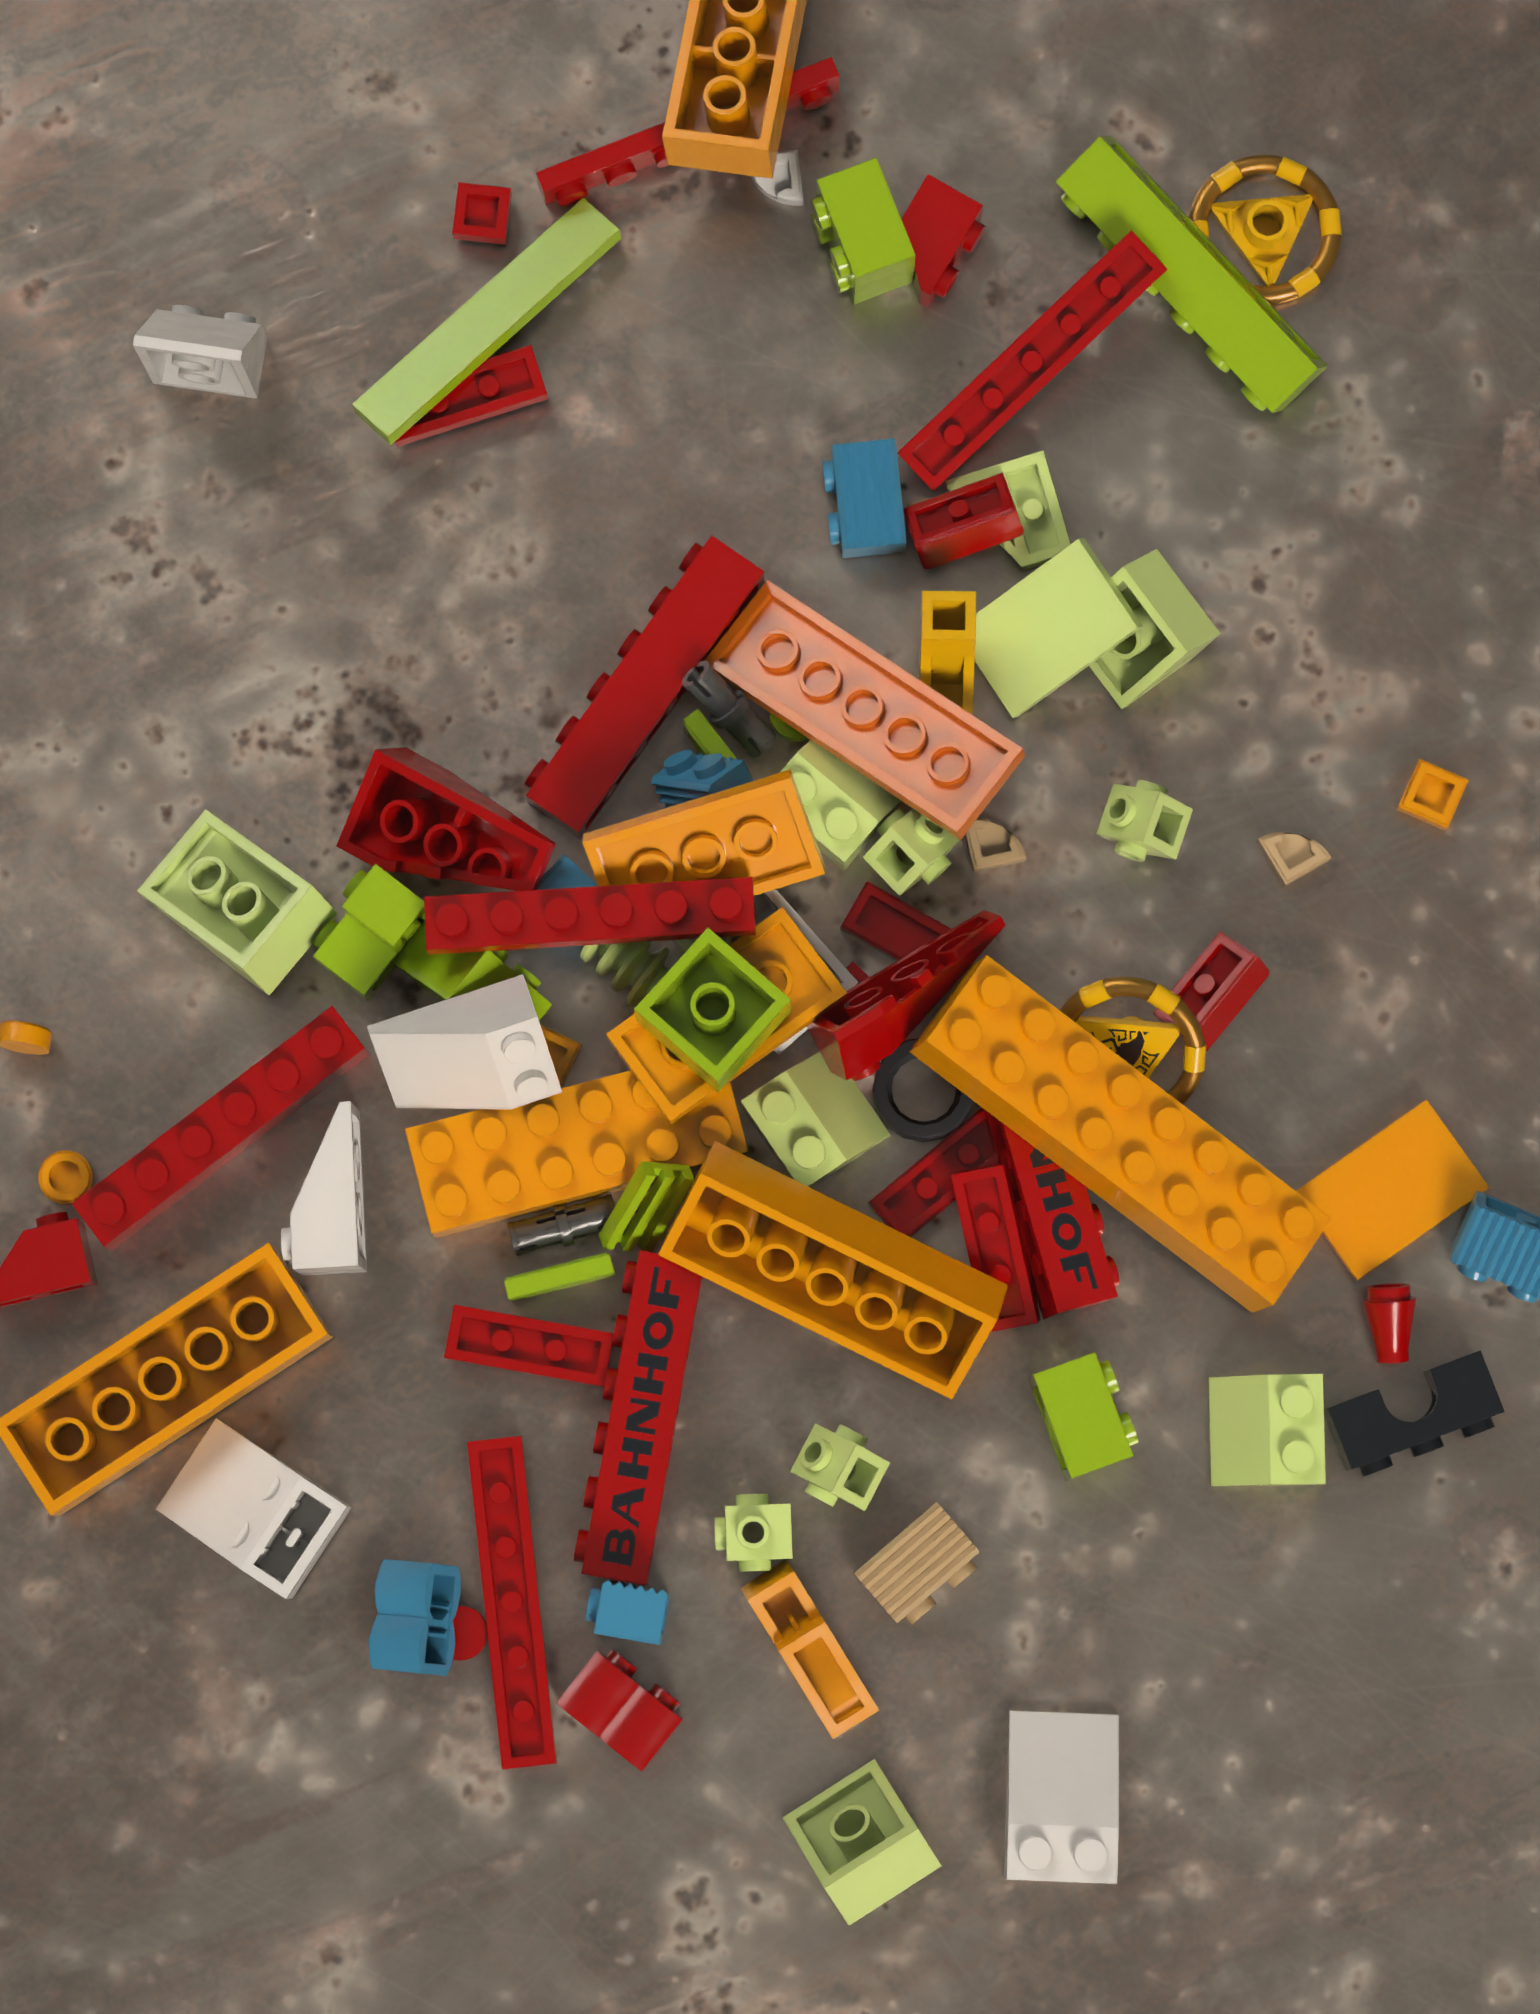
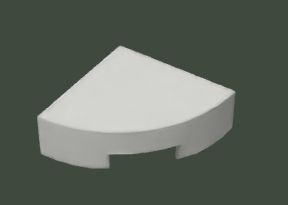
M798 149L778 151L773 179L750 176L758 189L769 198L786 205L804 206Z

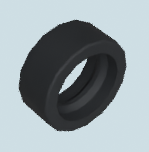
M918 1038L903 1041L893 1054L882 1059L880 1062L881 1067L876 1071L872 1088L875 1109L886 1127L904 1139L919 1142L943 1139L960 1127L971 1111L973 1100L956 1088L953 1104L945 1114L935 1120L924 1122L913 1120L900 1112L893 1101L891 1088L893 1078L900 1067L911 1060L918 1059L909 1052L918 1040Z

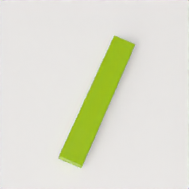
M582 198L352 404L354 412L388 444L392 445L622 239L620 229L585 198Z

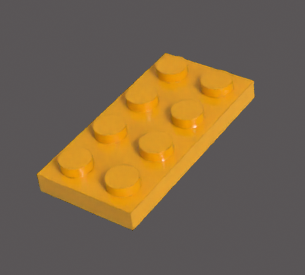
M791 769L584 833L582 839L599 886L753 877L755 896L825 874V864Z
M783 907L756 925V935L741 936L729 945L791 999V1013L728 1083L847 997L845 989ZM635 1013L606 1034L609 1042L670 1124H673L717 1092L636 1021Z

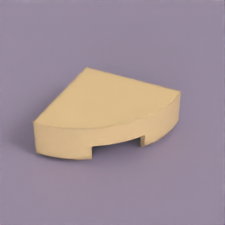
M978 817L965 834L973 872L1024 862L1027 859L1019 840L1003 826L988 819Z
M1276 832L1265 835L1256 841L1284 887L1330 861L1332 858L1318 842L1298 834Z

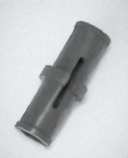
M708 661L698 663V668L702 671V674L693 666L684 676L682 685L710 712V721L719 729L725 728L746 750L750 757L761 756V751L756 747L757 744L764 752L768 751L776 740V733L749 707L748 697L740 690L734 691L712 668Z
M612 1194L565 1207L564 1203L553 1206L554 1211L527 1219L508 1222L507 1225L516 1256L563 1243L564 1247L575 1244V1239L601 1232L615 1207Z

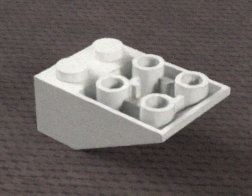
M218 1418L214 1420L156 1508L157 1511L229 1562L285 1599H292L352 1509L350 1505Z

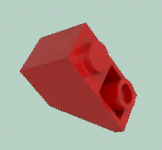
M927 174L901 218L916 255L913 282L918 301L927 308H929L936 294L942 298L946 297L959 274V270L953 267L963 250L970 254L973 252L986 228V225L980 223L983 210L982 204Z

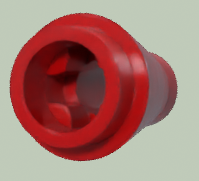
M1385 1283L1367 1286V1299L1362 1300L1374 1342L1377 1363L1389 1364L1409 1361V1344L1416 1305V1297L1411 1296L1410 1284Z

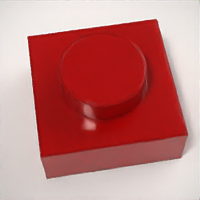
M458 182L452 230L453 239L506 245L512 198L511 188Z

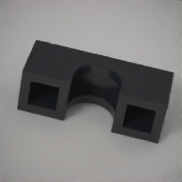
M1481 1350L1423 1372L1430 1389L1431 1401L1426 1413L1415 1422H1406L1394 1417L1386 1408L1379 1389L1324 1409V1416L1345 1470H1353L1359 1467L1364 1477L1393 1466L1390 1455L1410 1448L1413 1457H1417L1443 1447L1442 1435L1461 1429L1464 1438L1495 1427L1491 1417L1505 1411Z

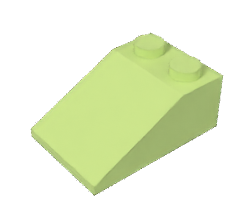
M206 809L137 890L141 896L213 954L269 996L314 943L316 937L326 924L338 914L310 883Z

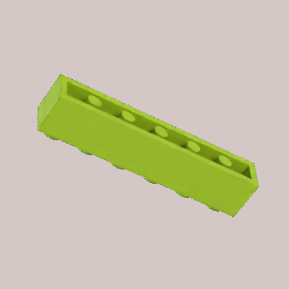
M1099 136L1055 181L1065 191L1061 196L1064 204L1079 218L1084 219L1088 216L1101 230L1097 234V238L1108 251L1132 230L1168 270L1146 291L1153 296L1159 292L1173 307L1169 311L1171 318L1188 334H1192L1194 331L1198 333L1209 345L1205 349L1209 359L1225 373L1231 369L1243 381L1245 385L1241 388V391L1257 409L1264 411L1268 408L1272 413L1284 410L1328 367L1322 358L1113 136Z

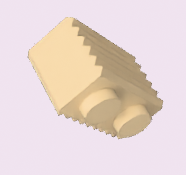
M935 1502L853 1574L896 1624L904 1617L911 1624H914L936 1604L930 1596L946 1581L954 1589L978 1568L971 1559L980 1551L938 1502Z

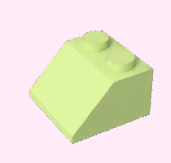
M1157 549L1126 564L1111 577L1143 627L1089 665L1121 710L1188 663L1221 634Z
M812 740L804 745L781 770V772L791 769L820 852L843 871L874 837L878 827L903 803V801Z
M820 1052L787 1069L741 1100L742 1109L788 1177L810 1188H814L891 1135L857 1084L851 1078L846 1081L831 1073Z
M1274 1374L1208 1378L1210 1486L1326 1484L1323 1374Z
M875 1759L782 1817L822 1886L848 1925L856 1922L942 1866Z

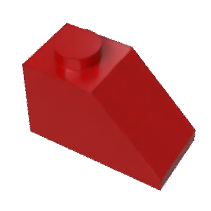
M58 1212L36 1218V1228L23 1230L0 1267V1308L98 1285L84 1221L78 1218L69 1219L68 1212Z

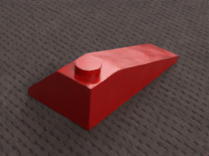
M407 747L375 749L336 847L371 866L377 864L384 871L405 872L424 875V877L450 879L470 882L474 885L525 891L538 889L556 843L451 771Z
M986 910L979 912L846 991L847 997L809 1024L807 1028L830 1072L846 1081L850 1078L853 1081L861 1080L875 1073L881 1067L879 1061L893 1054L1006 926L1002 917Z

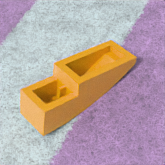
M787 1559L773 1567L771 1571L765 1572L741 1587L743 1594L832 1739L879 1711Z

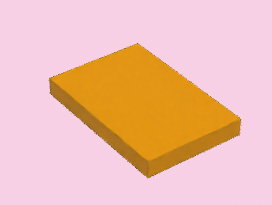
M1426 1099L1296 1191L1332 1218L1322 1232V1235L1353 1279L1357 1281L1473 1200L1476 1191L1483 1193L1490 1187Z

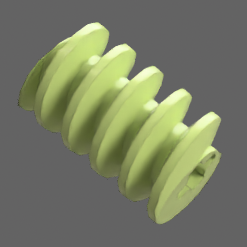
M652 941L584 945L580 953V958L584 962L601 956L595 969L599 977L616 971L611 983V988L615 992L632 986L626 999L630 1007L637 1006L671 969V967L666 968L664 966L670 950L664 947L651 954L648 949Z

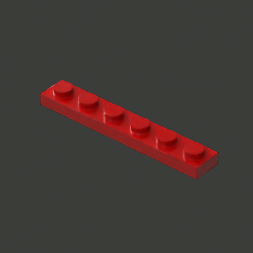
M832 57L793 72L786 112L803 106L805 110L821 107L833 99L834 93L839 92L840 75ZM665 122L536 172L538 187L545 205L547 206L558 202L559 206L570 205L585 198L588 195V189L606 182L609 187H614L632 180L637 176L636 171L655 163L659 168L670 166L667 164L662 139Z
M1131 230L897 452L898 455L934 492L1168 269Z
M753 877L424 897L426 951L428 955L698 939L707 928L711 929L719 937L756 935Z
M522 1436L467 1442L502 1770L557 1764Z

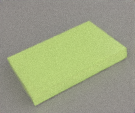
M1078 538L976 613L975 663L1011 717L1016 718L1141 629L1143 625L1085 538Z

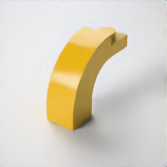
M922 591L919 680L973 715L976 591Z

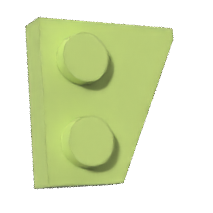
M1044 451L945 481L948 490L953 491L1003 472L1024 533L1020 537L1000 543L999 545L1023 570L1043 565L1071 544Z

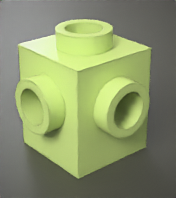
M1138 780L1136 787L1113 784L1096 834L1115 843L1114 852L1131 860L1144 862L1146 855L1176 860L1193 809L1168 796L1166 788L1149 781Z
M899 808L878 827L876 831L881 837L863 858L900 896L921 879L928 885L935 881L951 865L946 855L960 840L915 809L905 814Z
M815 1423L790 1472L809 1482L805 1493L834 1507L837 1499L840 1498L866 1511L890 1462L865 1449L864 1447L869 1439L852 1429L840 1424L834 1433Z
M768 1494L736 1495V1505L725 1506V1517L715 1518L716 1551L726 1550L727 1561H738V1572L771 1571V1560L793 1559L791 1503L769 1504ZM756 1522L763 1527L764 1536L761 1541L749 1543L744 1539L743 1529L748 1523Z

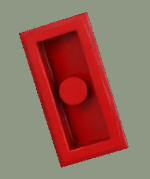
M1003 472L903 508L915 548L924 569L940 566L1020 537L1024 533Z
M1219 931L1171 990L1181 997L1196 1016L1204 1035L1206 1052L1269 975V970L1256 954ZM1158 1008L1153 1012L1154 1016L1161 1022L1176 1023L1170 1015H1167ZM1180 1031L1179 1036H1180L1182 1039H1184V1038H1183V1035H1182V1033H1181V1031Z

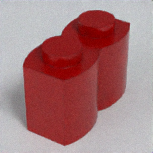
M614 1649L607 1656L597 1650L560 1696L556 1704L642 1772L683 1720L675 1712L681 1703L657 1683L650 1690H647L632 1678L638 1668Z

